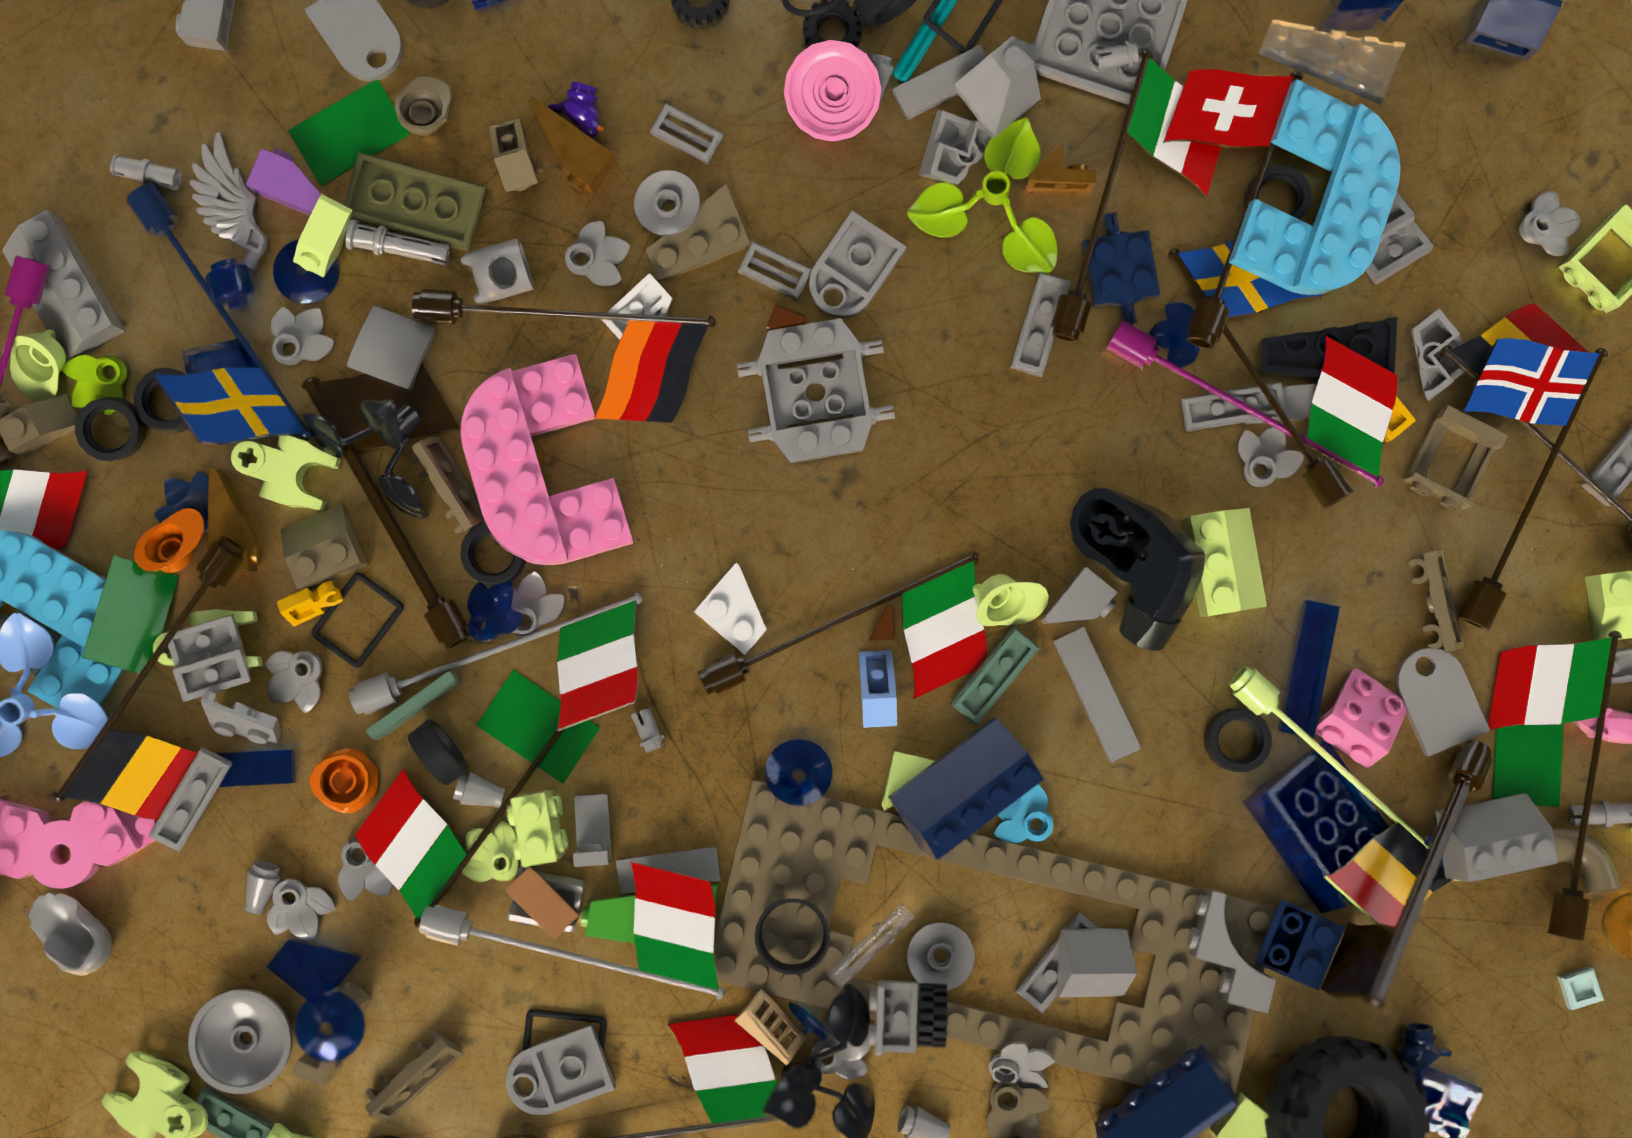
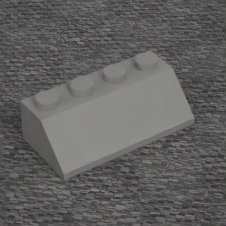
M46 209L16 227L2 251L11 267L15 255L51 266L40 305H32L46 330L51 329L55 332L56 340L61 344L66 353L65 363L77 356L86 355L126 332L62 218Z

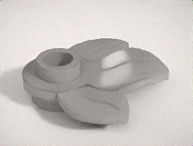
M1548 191L1533 200L1532 210L1523 217L1519 225V232L1526 242L1540 244L1550 255L1563 256L1570 253L1566 237L1578 231L1581 219L1574 210L1567 207L1560 208L1557 192Z
M603 221L592 222L580 230L578 241L567 249L565 263L572 273L586 275L595 285H616L622 279L615 266L619 265L626 258L630 245L620 238L606 237ZM580 254L588 256V261L583 265L576 263V258Z
M282 306L275 313L271 321V330L275 336L272 344V353L278 362L283 365L292 366L298 364L303 359L317 361L329 354L335 342L331 338L321 335L324 328L322 311L318 308L309 309L294 316L287 308ZM294 344V353L286 355V346Z
M1274 427L1265 430L1259 437L1251 431L1245 430L1238 442V454L1245 463L1243 468L1244 477L1248 483L1255 487L1268 486L1276 478H1289L1296 473L1304 460L1303 453L1286 450L1285 433ZM1256 465L1264 467L1265 474L1263 477L1255 474L1254 469Z
M532 572L520 582L517 589L501 585L497 594V604L499 610L508 617V626L511 632L518 637H523L539 631L543 624L554 622L563 610L564 596L561 594L547 595L546 585L539 573ZM523 615H528L531 618V624L526 628L520 625V618Z
M284 650L272 654L265 662L266 667L275 674L268 685L269 699L272 702L283 703L294 698L304 713L312 710L321 696V687L318 679L321 676L323 664L319 656L310 651H300L293 654ZM301 663L307 666V674L301 669Z
M357 838L346 842L341 851V860L344 865L338 874V883L343 895L349 901H353L365 888L374 894L389 896L393 884L372 863L364 852L363 860H357L354 857L355 849H362Z
M284 879L273 890L272 900L274 904L267 912V923L275 935L281 934L289 928L296 937L303 940H313L318 930V915L334 911L336 908L331 896L320 887H305L299 880ZM291 892L296 898L293 901H287L284 899L283 894Z
M826 1019L819 1028V1041L812 1047L810 1056H815L836 1047L840 1043L831 1038L827 1029ZM868 1035L861 1046L853 1047L847 1044L845 1050L833 1055L834 1057L831 1062L825 1063L820 1060L815 1062V1065L823 1074L835 1072L844 1079H857L868 1072L865 1062L861 1059L871 1047V1045H868Z
M1011 1042L1002 1048L1001 1054L994 1055L990 1059L989 1070L992 1078L1000 1084L1010 1085L1016 1083L1021 1088L1044 1089L1048 1088L1049 1084L1041 1071L1053 1064L1055 1057L1043 1049H1029L1025 1042Z

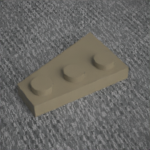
M724 184L700 204L698 216L690 227L675 235L662 236L646 249L659 283L750 247V241L727 184Z

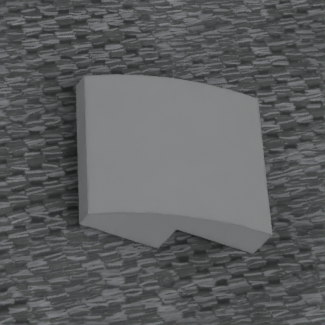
M1396 192L1374 259L1365 271L1375 285L1430 253L1433 248V244L1414 222L1415 213L1398 192Z
M373 305L356 339L346 367L412 390L421 362L427 358L437 329Z
M233 614L178 630L168 644V649L175 666L173 673L183 702L204 696L205 691L214 693L251 681L244 647Z

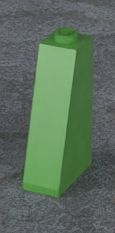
M711 882L716 905L719 883ZM635 893L594 898L590 902V906H584L581 926L586 927L585 936L635 944Z

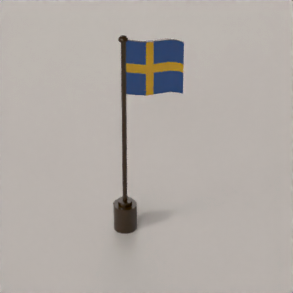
M1233 241L1212 248L1180 252L1179 249L1173 248L1169 251L1168 257L1169 259H1174L1199 298L1206 299L1207 296H1214ZM1232 264L1220 299L1225 301V306L1230 310L1228 318L1257 314L1295 300L1321 298L1322 295H1302L1291 292ZM1225 325L1223 334L1308 459L1309 463L1304 466L1307 472L1302 477L1324 510L1349 496L1354 491L1333 459L1330 457L1324 460L1322 455L1317 458L1313 456Z

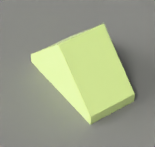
M894 751L881 803L883 809L887 810L893 806L888 796L935 761Z
M1238 1091L1235 1095L1238 1106L1217 1120L1210 1128L1213 1138L1267 1137L1264 1120L1269 1118V1113Z

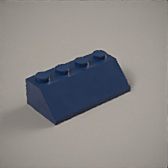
M993 718L888 796L920 850L938 861L1044 779L1024 747L997 718Z
M1203 1044L1195 1050H1187L1181 1055L1176 1064L1169 1069H1162L1157 1072L1146 1086L1131 1091L1125 1097L1124 1102L1114 1109L1105 1110L1095 1122L1097 1138H1194L1238 1106L1228 1073Z

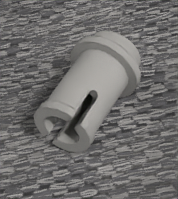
M1127 40L1124 42V45L1095 49L1098 71L1123 65L1131 68L1134 63L1139 62L1136 42L1130 43Z
M651 708L639 711L640 713L636 712L631 715L642 741L639 744L640 748L644 747L646 753L665 746L663 742L665 735L660 734Z

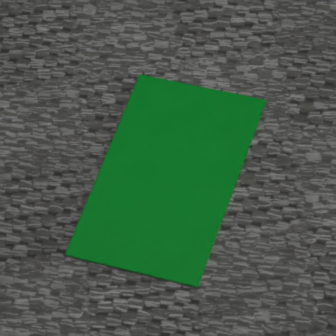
M379 80L370 82L288 130L320 186L354 168L359 152L374 156L410 135L409 131L398 121L395 107Z
M113 555L82 658L140 674L154 654L153 644L156 638L162 634L179 576L161 570L146 571L134 561Z
M513 670L476 726L533 763L558 728L561 701ZM588 720L566 728L538 768L563 784L600 730V727Z
M1564 724L1513 725L1496 729L1492 799L1526 793L1536 806L1560 807Z

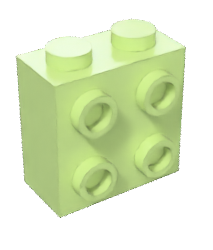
M554 789L511 798V805L507 806L510 826L515 825L517 839L513 840L514 855L516 860L521 859L522 867L557 861L565 855V849H569L567 831L560 828L559 816L563 815L562 801L560 795L555 796Z

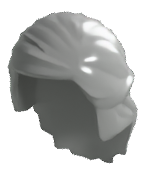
M47 892L45 896L40 895L33 902V907L27 916L31 920L29 927L34 930L44 944L43 950L45 955L56 963L60 970L82 976L97 971L105 964L112 951V938L100 919L95 918L77 899L63 893L56 895Z

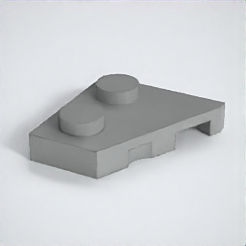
M205 691L201 704L212 730L217 734L226 737H233L234 734L240 735L258 744H266L267 741L278 744L282 730L276 717L253 710L238 702L234 704L233 708L216 703L215 693Z

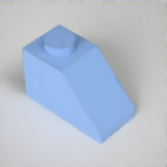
M892 650L858 652L863 728L897 726V696Z

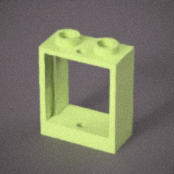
M1626 204L1613 211L1558 267L1564 273V278L1569 284L1579 287L1588 296L1590 304L1598 310H1603L1605 313L1620 307L1632 295V275L1612 294L1579 261L1610 229L1632 248V209Z

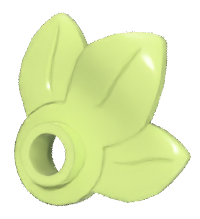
M501 821L494 829V832L489 833L462 873L467 878L476 882H486L492 878L498 881L513 879L520 867V860H516L513 850V840L517 839L514 828L506 821ZM473 828L467 831L465 838L467 851H469L484 829ZM501 858L506 860V867L503 870H500L498 867Z

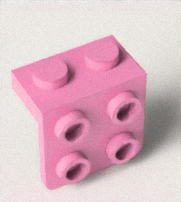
M1355 668L1348 674L1334 706L1315 722L1312 731L1329 744L1334 745L1350 756L1355 762L1362 764L1368 769L1389 753L1406 715L1407 708L1401 697L1360 669Z

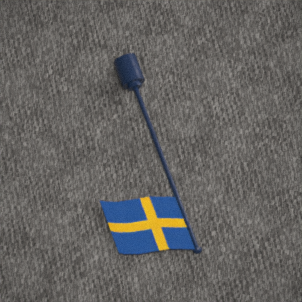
M148 183L132 191L126 201L148 234L151 236L168 237L257 367L221 368L187 375H154L200 444L207 445L232 444L267 436L301 435L300 437L304 440L310 439L313 435L312 429L307 430L172 233L176 228L175 224L178 221V216L156 184Z

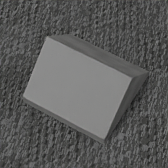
M1125 928L1061 929L1057 996H1124L1137 975L1128 931Z

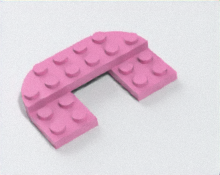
M576 354L511 371L508 368L494 374L484 381L472 394L462 417V446L487 527L495 540L506 551L533 564L560 565L633 544L614 478L548 496L531 437L595 419Z

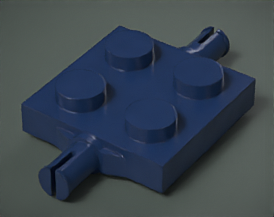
M1113 212L1103 216L1107 234L1096 240L1087 277L1093 307L1105 305L1121 307L1123 320L1133 325L1137 323L1134 304L1143 299L1158 297L1160 290L1149 230L1132 233L1120 231L1118 214ZM1086 239L1081 243L1084 257L1090 239Z

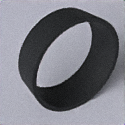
M784 899L769 906L760 916L755 929V944L760 957L770 968L783 974H802L816 967L825 957L830 944V929L823 913L813 904L801 899ZM786 903H800L811 908L818 915L823 927V940L819 950L812 958L799 964H786L776 960L767 951L763 942L762 929L767 916L776 907Z

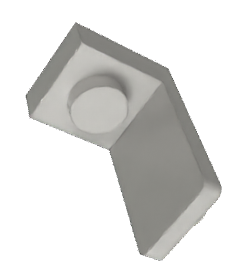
M578 795L574 798L577 851L573 853L574 867L608 865L612 862L608 795Z

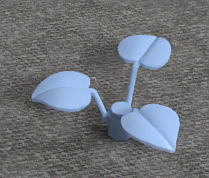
M13 613L5 621L0 631V664L9 672H17L23 669V675L16 687L11 690L12 696L0 702V757L12 753L21 744L23 732L17 724L30 717L36 718L45 715L57 716L52 722V733L62 746L76 750L87 749L109 719L106 711L98 701L83 693H69L61 699L59 709L37 710L33 700L28 695L21 693L23 686L30 676V668H43L50 662L54 653V643L50 633L43 626L21 613Z

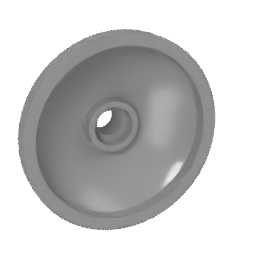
M249 989L230 990L209 1000L196 1014L188 1036L189 1055L197 1073L212 1087L232 1094L251 1093L273 1082L287 1065L293 1043L290 1022L279 1004L269 996ZM244 1031H247L252 1035V1041L250 1043L244 1041Z

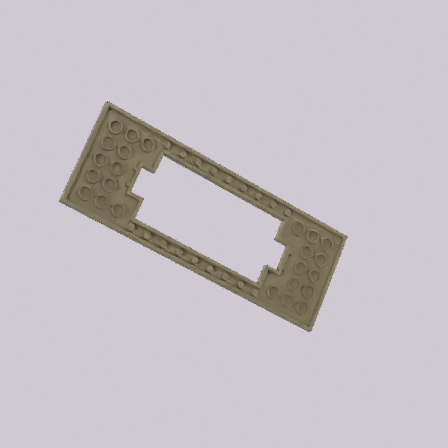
M753 779L714 939V958L718 981L755 991L762 989L767 994L828 1009L834 998L843 989L844 984L849 983L862 994L869 1009L870 989L876 990V983L845 976L854 939L853 935L830 930V944L823 960L810 971L789 975L770 968L760 957L755 944L757 922L762 913L775 902L795 898L805 900L816 906L823 913L829 925L840 878L867 884L876 845L928 858L932 857L920 850L898 814ZM976 833L970 835L939 859L940 861L1136 908L1129 938L1132 950L1153 954L1142 1006L1115 1000L1106 1039L948 1001L947 1038L999 1051L1008 1043L1025 1042L1029 1049H1043L1055 1057L1053 1064L1142 1086L1150 1083L1153 1076L1160 1070L1169 1069L1176 1064L1184 1052L1190 1049L1195 1050L1203 1044L1228 1073L1234 1095H1236L1255 1010L1227 1003L1221 998L1222 992H1219L1218 985L1222 972H1227L1228 970L1227 966L1197 959L1189 954L1191 948L1187 947V940L1191 928H1196L1199 915L1196 914V904L1200 894H1205V889L1021 844H1014ZM1226 895L1224 915L1229 938L1240 957L1250 967L1263 973L1265 967L1254 963L1277 907ZM800 903L782 904L772 910L767 916L762 929L763 942L767 951L776 960L786 964L803 963L812 958L822 944V923L818 915L806 905ZM869 1010L870 1019L875 1020L876 1011Z

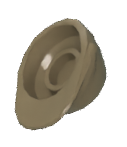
M419 76L413 79L395 98V112L398 121L407 131L416 135L426 136L435 133L448 120L452 98L451 88L444 81L432 76Z

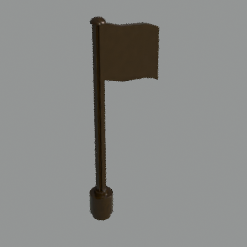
M422 362L412 390L365 373L355 377L321 382L317 377H310L302 383V390L308 392L321 417L335 426L339 437L347 438L368 428L359 411V404L365 400H394L396 410L402 405H408L413 408L421 418L422 425L408 436L410 441L433 433L461 431ZM375 432L343 446L346 452L344 455L346 461L428 603L426 606L428 612L424 614V617L439 644L443 643L446 649H450L464 642L470 637L467 631L469 628L467 622L453 599L446 601L444 597H440L358 451L389 446Z
M1470 740L1461 746L1457 752L1448 774L1450 781L1454 785L1396 927L1385 924L1359 926L1349 922L1321 986V989L1327 994L1334 997H1360L1372 1009H1381L1385 1006L1384 998L1468 793L1482 788L1491 766L1492 751L1486 744Z

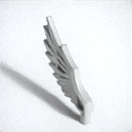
M217 132L214 139V155L207 144L201 145L202 159L206 171L197 163L192 164L199 182L192 179L190 185L201 194H193L192 199L203 206L197 208V213L206 216L203 222L213 226L211 227L212 233L218 234L223 239L232 240V242L248 250L242 265L255 270L260 257L264 256L267 250L269 239L260 230L255 218L257 198L246 186L241 170L239 168L233 169L223 134Z

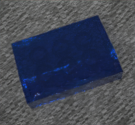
M1325 740L1322 741L1319 745L1349 771L1332 745ZM1311 749L1263 783L1243 801L1320 913L1343 908L1351 903L1324 877L1345 866L1372 838L1390 828L1371 800L1314 749Z

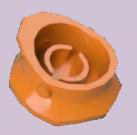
M345 748L324 756L322 761L314 767L308 781L312 793L329 808L338 812L355 813L377 795L379 770L361 750Z

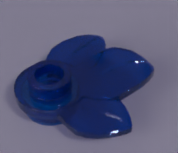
M1183 302L1169 303L1165 307L1168 319L1156 324L1149 332V335L1158 339L1155 345L1169 349L1167 360L1182 368L1193 363L1201 349L1192 345L1187 340L1189 336L1187 329L1194 310L1190 305Z
M478 582L473 587L467 603L471 615L468 630L473 639L479 642H489L497 638L499 634L506 635L512 633L520 625L524 615L515 609H511L514 593L513 583L504 582L493 585L488 589L485 584ZM486 621L485 627L481 629L483 622Z

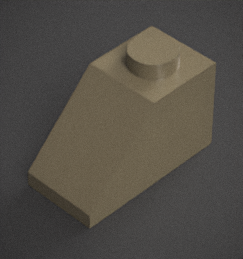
M517 118L489 126L493 157L505 191H523L531 185L537 184L535 166L521 119Z
M62 395L29 404L0 419V435L10 452L28 456L73 431L79 413L72 406L69 395Z

